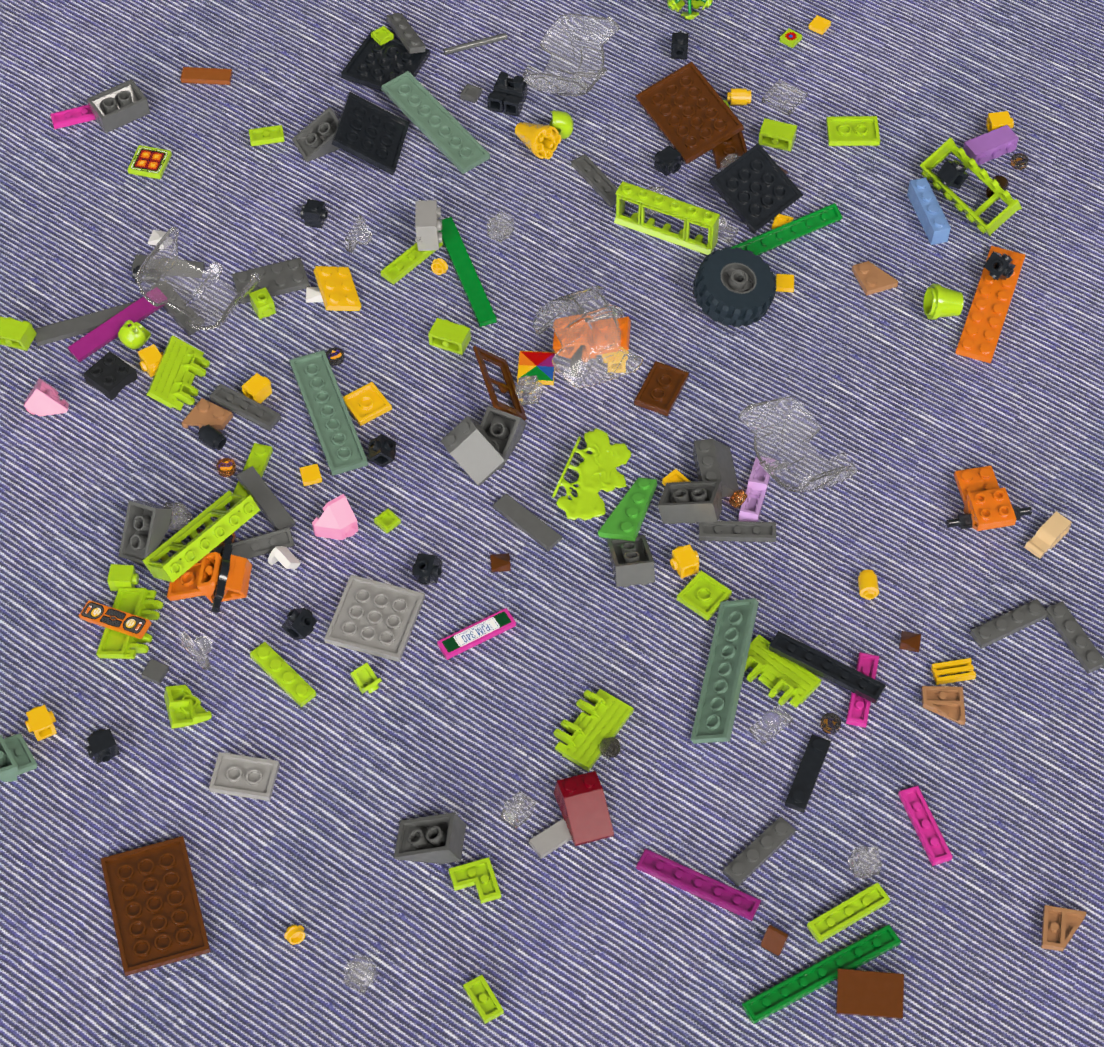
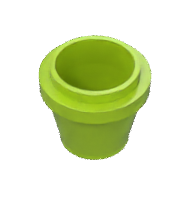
M934 283L927 288L923 300V310L928 319L936 320L941 317L959 316L963 309L962 292Z

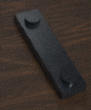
M811 735L786 799V807L802 813L805 812L830 748V740Z

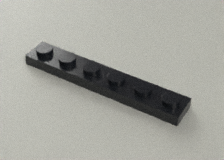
M778 631L769 645L770 651L874 704L878 702L885 690V684Z

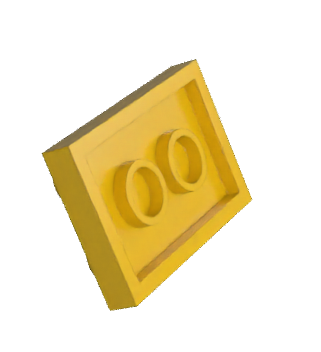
M315 266L314 274L325 309L333 311H360L361 303L349 267Z

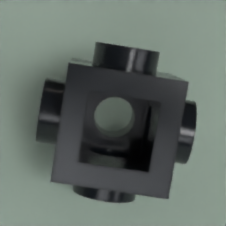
M993 251L983 267L990 271L989 275L994 279L1006 280L1013 274V269L1016 265L1011 262L1013 259L1008 255H1001Z
M383 434L372 439L369 442L368 460L382 468L395 460L396 442Z
M418 553L416 562L412 567V575L421 584H437L438 578L442 573L441 567L443 562L436 555Z
M306 608L293 609L288 613L287 620L281 627L294 640L305 639L314 630L313 626L317 620L313 617L312 612Z

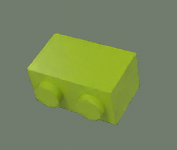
M764 118L759 132L758 143L791 152L796 139L797 125Z
M0 316V345L28 351L37 334L32 324L25 320L18 321L12 317L5 318Z
M440 318L435 320L428 333L429 345L463 355L471 340L470 328Z

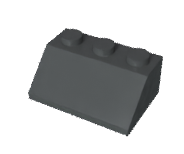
M132 79L87 98L97 123L105 133L150 114L147 98Z
M714 439L694 441L693 457L698 481L721 480L722 497L739 496L740 491L730 447Z
M722 481L666 483L658 504L663 524L718 522L722 511Z

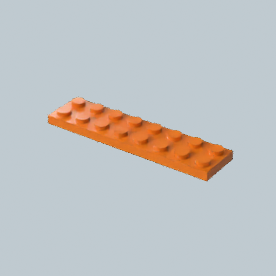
M991 246L987 260L993 251L1001 255L1006 254L1013 259L1011 262L1016 265L1013 269L1014 272L1006 280H996L989 275L990 271L984 267L955 353L990 364L1026 256L1022 253Z

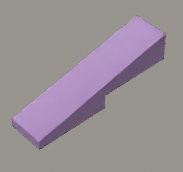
M755 458L738 521L758 522L774 461Z

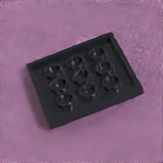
M370 32L342 71L341 77L383 92L381 90L383 84L407 71L415 77L430 56V50L425 49V52L410 54L403 43L395 38L380 46L371 37Z
M349 92L332 145L393 175L398 164L409 122Z
M759 143L709 180L713 188L753 234L803 196L802 192Z

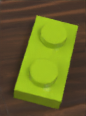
M282 125L249 129L251 146L285 142Z
M483 975L463 985V989L484 1024L504 1014L503 1008Z

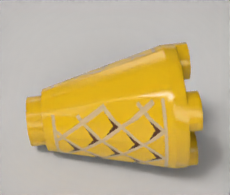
M520 122L515 127L517 137L536 157L541 159H550L557 145L561 142V135H559L555 127L550 125Z

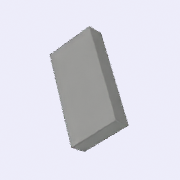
M561 819L529 840L530 846L540 859L572 839L566 821Z

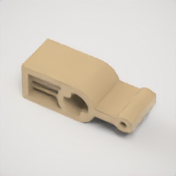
M1056 511L1039 528L1035 536L1026 543L1024 548L1039 559L1042 558L1049 549H1052L1069 532L1072 522Z

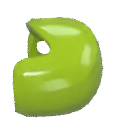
M550 111L552 113V120L549 125L557 129L561 139L568 138L572 134L574 127L572 117L564 111Z
M127 320L120 328L118 337L127 348L136 350L148 341L151 333L140 323H133V321Z

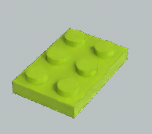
M877 116L826 118L829 146L880 145Z

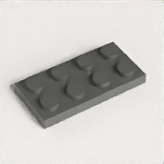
M301 257L232 274L240 304L251 302L249 293L266 287L271 297L310 287Z

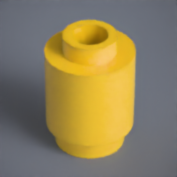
M731 88L730 92H727V102H730V105L751 104V90H747V88Z
M873 570L861 571L858 576L859 594L862 598L874 599L879 594L877 575Z

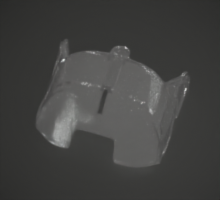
M580 14L561 15L548 29L539 43L542 49L551 55L545 70L539 72L531 66H527L523 73V79L531 87L546 93H554L558 96L585 95L608 70L603 67L605 59L603 45L620 29L617 22L609 16L604 18Z
M171 227L140 266L135 276L138 287L144 298L152 305L158 307L167 304L190 317L191 319L186 321L188 326L199 330L218 328L227 322L240 305L242 299L261 282V276L257 273H252V279L238 293L234 288L219 279L223 270L220 263L213 262L209 265L207 271H204L195 265L179 259L177 239L180 230L177 227ZM198 293L199 295L197 299H195L190 305L186 306V304H188Z
M592 286L558 297L541 307L533 319V327L538 335L552 326L562 345V348L553 357L552 364L566 381L577 388L592 387L635 372L643 362L642 357L621 347V332L617 319H620L624 313L619 307L610 305L604 296H602L604 288L600 286ZM582 318H585V319L579 321L578 323H576L575 325L569 327L570 325H572L573 323L577 322L578 320H580V319H582Z
M781 397L771 401L751 403L739 414L738 418L754 433V449L760 461L759 464L780 486L789 491L802 493L830 487L849 479L858 471L845 453H840L831 460L826 461L810 443V439L822 427L796 397ZM802 459L804 460L803 462H801V463H799V464H797V465H795V466H791L792 464H794V463H796V462H798V461H800V460H802Z

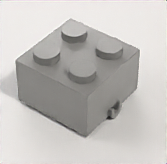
M437 200L416 201L415 242H417L418 251L439 250V243H442V232H439L442 230V219H439L441 218V207H437Z

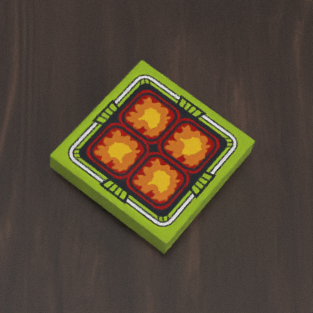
M139 145L127 169L128 174L161 179L172 156L171 151Z

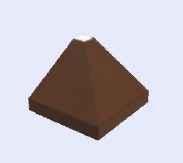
M509 553L490 554L491 572L511 571Z
M901 631L899 649L919 652L921 634Z

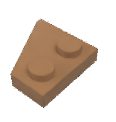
M869 261L852 266V272L866 296L898 287V281Z
M201 398L182 421V427L199 426L200 429L202 426L209 424L217 430H223L233 418V413Z
M922 686L923 708L958 724L965 725L963 687Z
M1045 905L1043 908L1041 948L1063 952L1085 919L1087 912Z

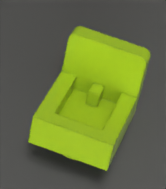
M368 663L363 664L350 673L362 694L366 691L371 694L380 688L378 684L382 680L377 678Z

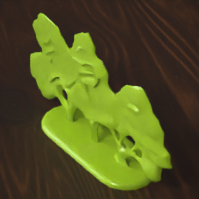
M597 428L584 434L587 444L584 449L580 450L577 448L581 437H578L552 498L556 496L560 486L565 487L567 495L557 499L556 504L558 508L566 512L567 519L576 520L581 518L588 520L605 515V503L600 498L598 492L600 490L610 492L616 487H627L624 475L618 472L616 467L627 463L631 457L630 450L627 449L624 443L610 445L608 434ZM575 452L584 458V461L579 466L570 464ZM568 468L579 473V478L574 483H569L564 479ZM570 487L577 491V497H574L572 495V489H570Z

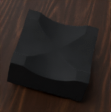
M110 351L84 373L86 383L100 390L111 401L116 398L126 385L138 379L136 370Z

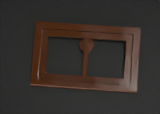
M473 346L493 407L520 417L525 421L527 417L507 360L477 346ZM484 360L501 368L506 385L489 377ZM492 383L498 385L499 390L504 394L509 391L514 408L497 400Z

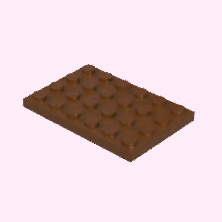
M693 62L688 63L635 95L636 100L673 148L681 153V158L686 164L744 130L743 124Z
M184 836L100 858L125 976L211 952Z

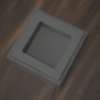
M467 84L460 93V99L476 103L482 94V88Z
M151 659L141 676L143 679L160 685L169 671V666Z

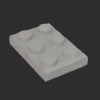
M219 752L209 791L270 801L280 766L279 761Z

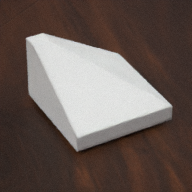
M153 230L148 244L165 247L170 233Z
M307 287L306 302H323L319 287Z

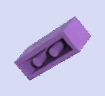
M1005 125L964 142L963 150L970 159L973 158L976 161L977 165H982L987 161L1016 150L1019 137L1008 125Z

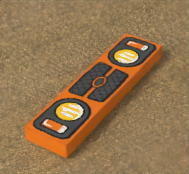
M90 600L78 615L81 620L138 639L143 638L152 624L148 619Z

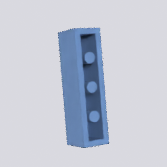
M927 178L911 180L907 196L930 244L935 245L948 242L951 227Z

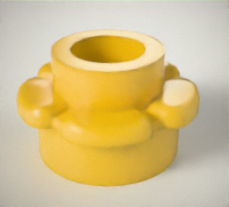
M438 258L433 260L431 269L435 274L441 275L447 272L448 265L445 260Z
M295 924L289 926L284 934V938L292 945L299 944L305 938L304 927Z

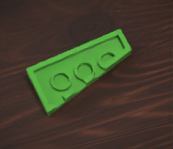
M638 477L598 531L599 537L635 542L658 485L657 480Z

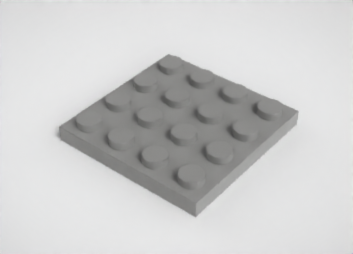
M350 575L324 641L331 645L400 662L425 599V593Z

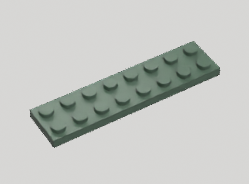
M409 71L381 86V90L462 174L490 159V154Z
M322 350L289 360L332 476L368 466L367 458L325 351Z
M756 598L720 602L690 739L694 744L730 742L759 604Z

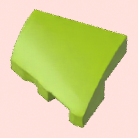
M186 685L166 686L164 699L171 729L186 727L211 719V712H206L200 705L201 701L192 695L191 690Z

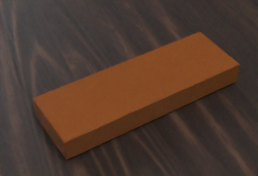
M183 67L180 79L181 83L230 85L233 72L232 69Z

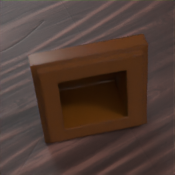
M769 925L761 942V947L779 956L787 944L788 934Z

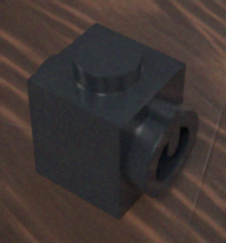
M682 31L672 33L671 59H687L689 33H682Z
M670 145L655 155L654 167L665 176H668L670 173L674 174L681 168V153Z
M956 159L953 162L946 160L937 173L944 185L957 189L962 186L969 176L965 172L967 168Z
M308 199L307 203L302 205L300 216L301 219H304L305 226L322 229L324 221L328 216L325 202Z
M110 728L107 730H96L87 738L89 746L86 747L90 758H95L97 764L107 762L112 757L120 754Z

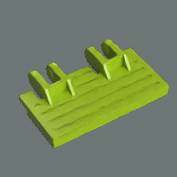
M172 335L169 338L146 395L169 408L174 407L179 411L182 410L184 403L190 406L194 405L195 399L191 396H197L199 390L192 386L195 375L204 377L206 375L204 368L210 365V362L203 357L204 352Z
M119 588L112 608L148 620H158L160 613L155 610L162 609L163 603L159 600H147L155 599L157 593L155 590ZM105 628L96 655L99 658L135 659L136 653H148L149 646L139 643H150L152 636L145 633L142 639H138Z
M758 635L750 643L745 671L749 667H752L753 670L748 674L747 680L751 683L761 674L758 680L771 689L768 694L770 698H774L783 690L785 693L779 698L778 704L783 706L792 697L790 704L797 708L819 687L821 679L804 667L770 651L769 645L771 643L761 635Z
M599 689L596 694L586 690L583 693L584 697L595 704V706L579 699L576 705L586 713L581 712L574 723L566 719L560 723L561 727L573 734L572 736L560 729H555L553 732L554 736L562 741L558 742L555 750L588 772L634 712L633 707L602 689Z

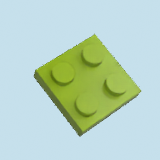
M701 570L677 595V600L708 621L718 611L720 602L727 601L730 598L732 591Z

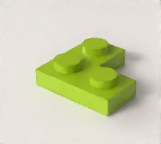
M489 857L448 869L454 891L475 885L481 904L501 898V892Z

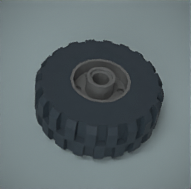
M727 247L722 250L713 251L712 254L704 258L693 282V293L697 297L696 302L699 307L701 306L702 311L706 315L708 314L712 320L721 322L722 325L748 326L753 322L761 320L762 316L767 313L775 297V276L770 271L769 265L760 256L754 255L749 250H742V248L736 247L734 249Z

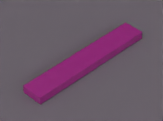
M155 288L68 347L69 352L80 363L117 338L120 328L127 320L139 323L167 304V300Z
M648 849L644 850L636 865L637 870L753 921L761 904L760 899Z

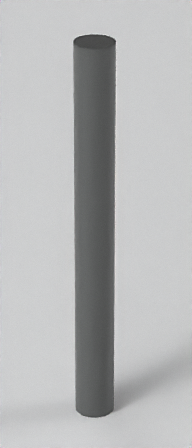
M503 33L445 48L444 54L448 55L506 40L507 34Z

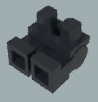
M500 72L494 85V90L488 96V110L502 113L504 110V114L519 117L527 97L528 82H524L522 76L517 75L514 79L508 78L507 73Z

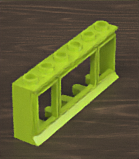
M951 137L920 164L923 177H926L927 180L931 179L933 181L932 185L938 191L941 189L948 201L953 200L955 202L954 206L960 212L964 211L966 218L971 223H977V228L983 234L986 232L991 236L1016 211L1022 209L1017 199L1014 200L1007 190L1004 191L995 179L992 180L984 168L981 169L973 158L970 159L961 147L958 148ZM950 153L954 154L966 168L972 171L994 192L975 211L965 204L948 186L944 185L931 171ZM1000 198L1008 207L987 225L979 216Z
M622 181L615 193L616 217L614 223L705 255L712 253L718 241L720 214ZM625 201L639 205L638 213H633L630 218L623 216ZM645 208L683 220L684 228L676 234L670 232L671 225L668 223L662 229L655 227L654 218H649L644 223ZM690 223L708 229L707 244L702 243L703 236L701 234H698L694 240L689 238Z
M229 490L142 561L154 578L174 582L257 514L260 509L251 495H234ZM232 500L235 505L227 510L225 505ZM211 517H217L218 519L213 522ZM204 524L206 529L199 534L196 529ZM190 536L192 540L183 545L181 541ZM170 550L177 551L171 557L167 554Z

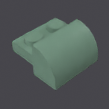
M21 733L5 739L0 735L1 781H16L17 775L37 769V763Z

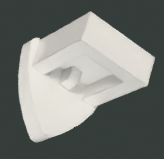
M276 546L268 557L270 565L279 561L286 569H297L301 564L285 546Z

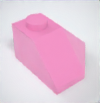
M39 378L26 398L24 406L33 415L46 416L66 413L69 404L64 399L61 401L58 391Z
M344 494L326 503L323 507L324 513L320 518L316 517L312 522L313 531L317 537L343 540L358 532L357 519Z

